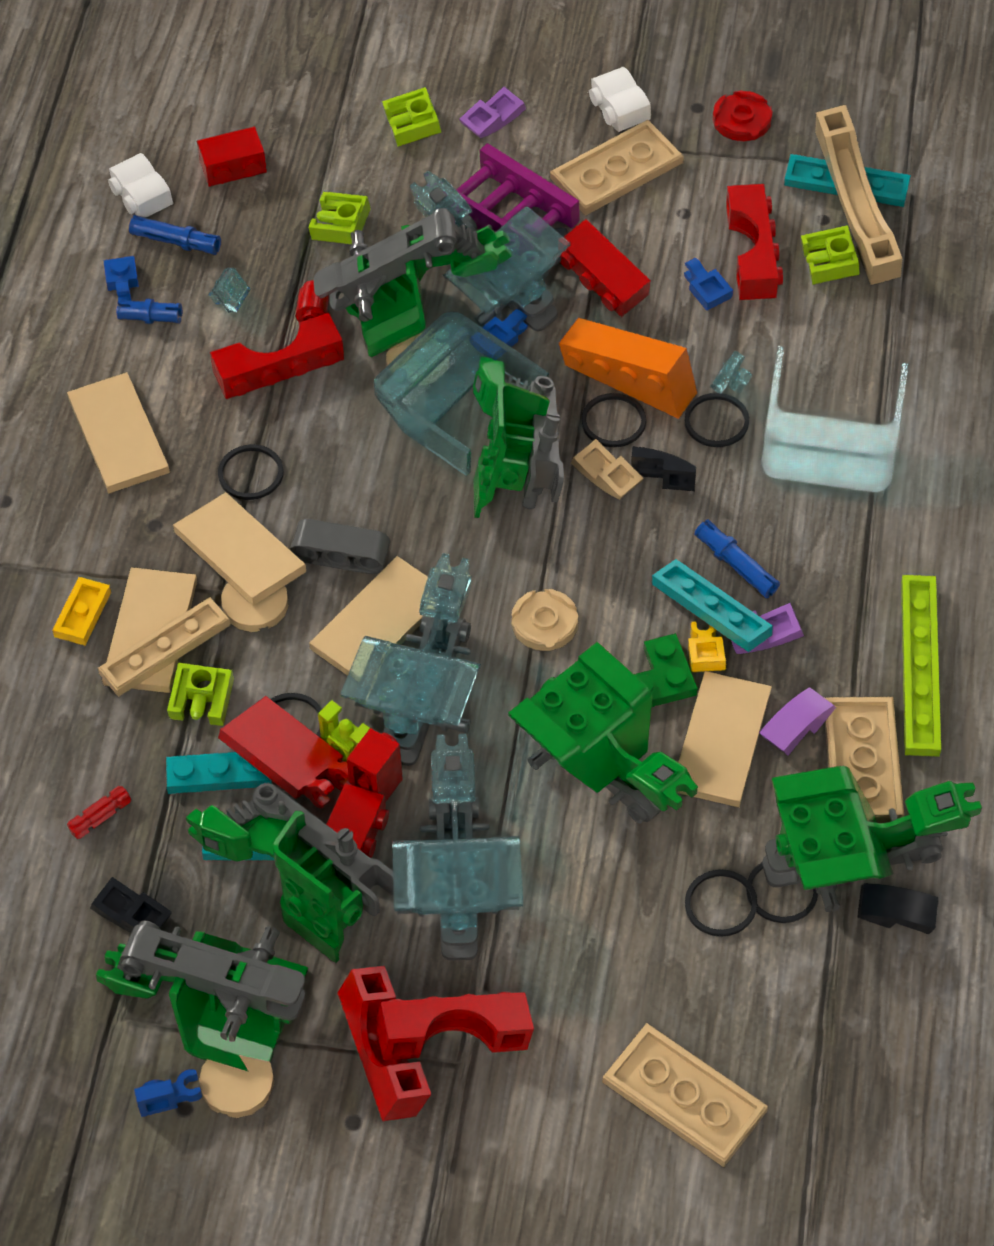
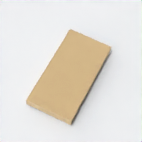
M646 120L550 171V179L560 189L579 200V210L586 216L683 163L684 156L649 120Z
M127 372L67 392L69 402L108 494L170 473L167 461Z
M226 492L173 524L174 533L253 606L306 573L305 563Z
M396 556L309 643L310 650L362 685L406 640V636L412 634L421 625L424 613L435 611V601L438 595L433 594V590L438 583Z
M131 567L107 662L190 610L197 584L196 575ZM178 659L132 689L170 693ZM102 678L103 685H104V686H109V685L105 682V680Z
M704 672L678 762L687 768L692 780L698 786L697 794L694 797L740 808L772 686L712 672ZM683 791L677 792L679 794L688 795L686 792Z
M893 697L825 698L836 707L825 721L828 768L836 766H847L850 768L874 812L877 823L891 822L889 809L891 808L895 809L898 818L904 817Z
M648 1023L640 1030L602 1079V1083L722 1167L726 1166L768 1110L766 1104Z

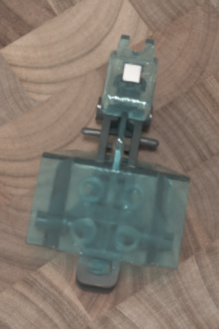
M427 171L423 174L427 182L426 186L420 187L415 182L409 186L415 197V206L424 216L428 217L436 209L445 208L453 214L455 224L458 227L463 224L465 229L468 227L471 229V233L477 231L476 223L469 216L472 212L471 207L446 178L439 179L435 174ZM525 206L495 232L503 230L509 236L510 242L505 244V246L512 252V257L499 264L496 270L469 277L453 275L451 268L442 275L482 310L473 317L474 321L481 328L494 316L498 318L501 315L500 311L506 306L513 311L519 309L526 314L527 318L524 322L534 331H542L558 316L557 309L552 305L554 301L553 295L546 289L544 278L549 275L548 271L561 262L559 256L571 245L570 242L533 210Z
M443 553L437 565L430 568L419 609L420 615H423L420 625V632H423V636L419 637L411 634L406 636L408 641L420 644L419 649L364 636L340 694L343 698L354 700L355 706L372 709L374 714L380 715L383 712L385 726L383 732L393 736L400 744L402 765L411 766L417 762L430 724L440 726L442 731L452 729L466 734L470 728L471 719L461 717L482 664L455 658L457 653L465 655L471 653L469 648L460 646L461 642L467 643L471 632V623L466 622L465 618H460L472 586V576L468 574L470 566L469 559L462 558L460 565L452 567L449 566L450 554Z
M443 734L437 735L436 750L431 752L432 799H429V820H436L437 825H422L419 828L420 832L437 833V840L392 841L394 911H397V915L418 913L419 917H424L427 914H440L441 951L444 959L450 961L471 960L478 953L477 913L492 912V914H498L500 910H519V907L523 906L519 836L473 838V832L490 828L488 823L472 824V818H479L478 797H475L474 752L472 749H468L466 734L458 735V744L455 746L447 745L445 743V735ZM465 830V834H460V839H458V831ZM444 831H452V839H450L449 834H444Z

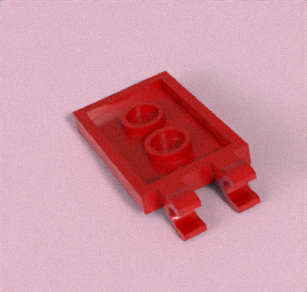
M267 696L220 729L218 739L295 799L303 794L317 808L322 809L331 801L327 795L334 790V786L329 781L323 779L324 777L328 778L341 791L345 783L349 784L347 762H342L343 755Z

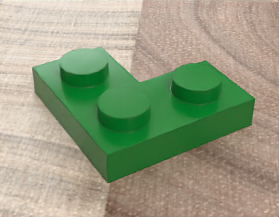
M676 633L644 641L643 649L651 670L634 675L650 690L652 694L651 707L697 696L698 688Z

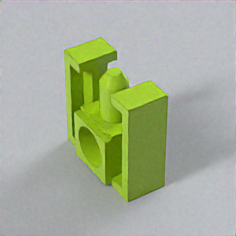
M426 87L382 101L387 120L392 127L398 147L441 133L439 120Z
M323 191L319 200L322 210L317 213L316 217L320 222L333 223V225L317 223V219L312 218L308 227L311 239L352 244L351 233L355 230H363L371 210L368 196Z
M848 225L801 235L804 257L807 256L806 261L809 264L812 285L860 274L859 261ZM825 248V250L809 253L810 251ZM829 262L828 264H823V265H819V266H814V265H816V264Z
M178 663L167 709L170 719L184 720V709L188 696V699L192 700L190 709L192 719L199 720L204 714L206 702H212L211 710L208 712L210 725L224 726L234 682L232 670ZM202 681H210L207 687H196Z
M331 700L318 713L321 739L343 755L342 760L347 762L348 756L370 727L364 723L357 727L350 719H343L339 722L338 714L342 711V707Z

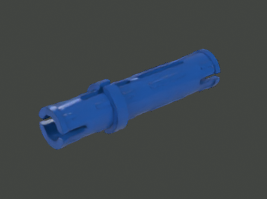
M137 215L131 218L129 224V233L131 235L181 246L186 251L193 249L217 255V252L220 250L221 237L219 235L197 231L192 226H187L186 228Z
M709 519L697 527L694 535L711 548L714 556L719 561L723 560L729 564L741 577L756 588L765 599L777 591L780 582L737 545V541L732 536H726Z

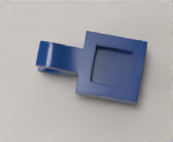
M134 256L103 260L108 291L116 290L118 300L131 301L130 288L139 287Z
M697 258L685 263V266L689 269L684 272L685 278L690 283L689 290L706 311L732 298L733 289L716 269L707 272Z
M516 309L503 322L494 317L473 335L474 343L492 358L498 359L518 342V335L528 328V325L523 322L527 315L521 310Z
M189 1069L182 1072L173 1084L171 1079L166 1081L151 1080L143 1084L142 1087L135 1088L134 1092L141 1117L178 1108L177 1103L194 1102L201 1099L200 1087L194 1089L186 1088L189 1082L198 1080L196 1070Z

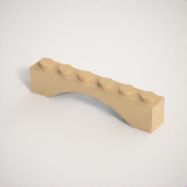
M846 105L817 112L815 133L870 284L873 285L901 277L902 256L894 234L885 222L872 193L859 150L856 132Z

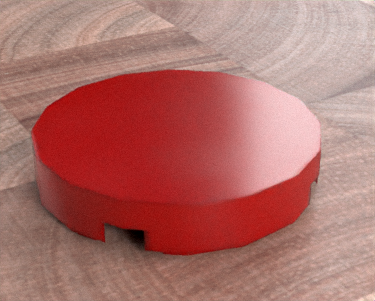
M734 91L733 95L726 97L727 94H725L715 103L712 120L715 129L724 137L743 142L756 140L765 135L771 127L772 108L767 105V100L759 94L751 91Z

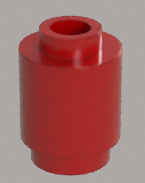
M314 280L305 282L299 290L295 314L298 322L328 312L330 296L319 298L314 291Z

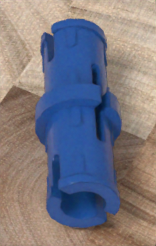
M120 299L117 303L121 305V307L117 306L116 308L119 320L145 321V324H153L154 321L180 323L182 320L179 318L183 314L181 303L154 302V299H146L145 302Z

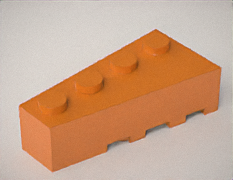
M578 318L559 342L565 366L677 419L680 418L697 394L687 348L582 318Z

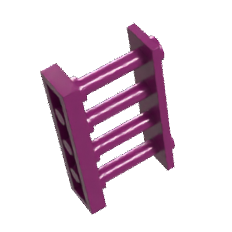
M487 143L479 150L480 170L457 189L443 181L438 184L439 188L452 198V202L449 205L455 208L454 212L458 216L468 214L476 223L478 230L487 225H491L495 233L503 230L510 238V242L505 244V246L513 255L521 257L532 264L535 261L534 241L557 221L564 223L570 228H573L580 222L579 200ZM488 178H493L501 184L479 204L467 197ZM511 192L524 198L502 219L490 212L493 207ZM533 207H538L547 213L525 233L512 226Z

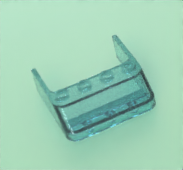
M446 312L437 318L376 376L374 380V394L405 434L467 476L471 472V449L435 424L473 388L475 374L479 369L480 356L503 361L505 363V374L513 376V379L516 381L518 378H521L520 384L523 386L525 380H528V385L530 386L531 382L539 376L549 378V372L463 314Z
M778 346L761 460L764 472L772 478L871 492H880L886 489L891 483L909 363L902 362L893 421L888 425H877L782 411L778 407L777 402L785 346Z

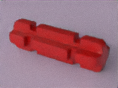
M117 786L109 792L110 796L108 798L103 796L82 811L83 816L77 815L68 821L67 826L71 834L76 839L82 838L90 832L88 830L90 827L96 828L117 813L115 811L116 808L121 810L131 802V798L124 787Z

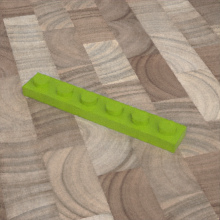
M902 575L901 606L905 755L940 757L941 723L936 576Z

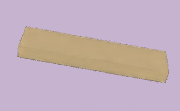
M209 597L98 667L99 674L119 697L229 627L230 619Z

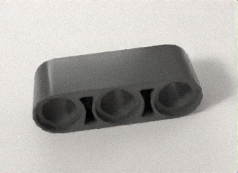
M303 519L298 522L290 551L304 563L366 574H378L383 569L391 541L386 534L380 531L313 519Z

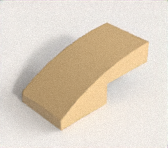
M597 439L574 456L571 462L592 483L619 500L643 481V477L622 456L616 459Z

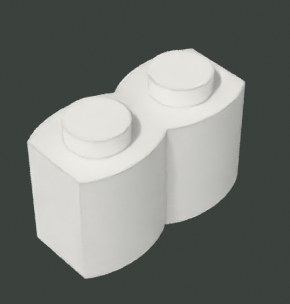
M625 67L591 79L590 99L594 106L600 107L603 117L609 126L612 125L620 132L651 119L650 102L643 90L636 85L632 75Z
M142 153L109 168L111 178L108 179L109 186L116 196H122L124 206L129 214L135 213L137 216L146 218L173 204L168 185Z

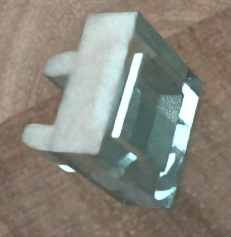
M234 267L225 268L219 279L216 280L212 292L208 293V296L215 304H222L228 313L238 312L251 289Z
M734 350L720 369L710 388L718 393H722L728 385L734 392L740 394L752 377L749 371L739 368L745 356Z

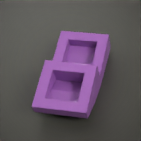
M503 87L488 102L484 103L480 99L459 120L479 138H483L510 123L526 110V107L522 100Z
M790 603L759 616L773 626L772 636L750 652L772 648L804 636ZM731 641L736 654L750 653Z
M809 687L778 711L759 733L763 738L789 756L807 732L811 731L815 734L836 707Z

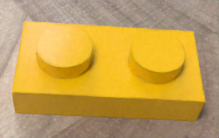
M78 577L52 630L54 637L86 646L111 594L110 585Z

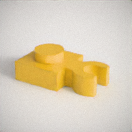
M696 621L692 622L691 638L688 639L691 672L726 670L722 637H716V629L709 625L708 630H699Z

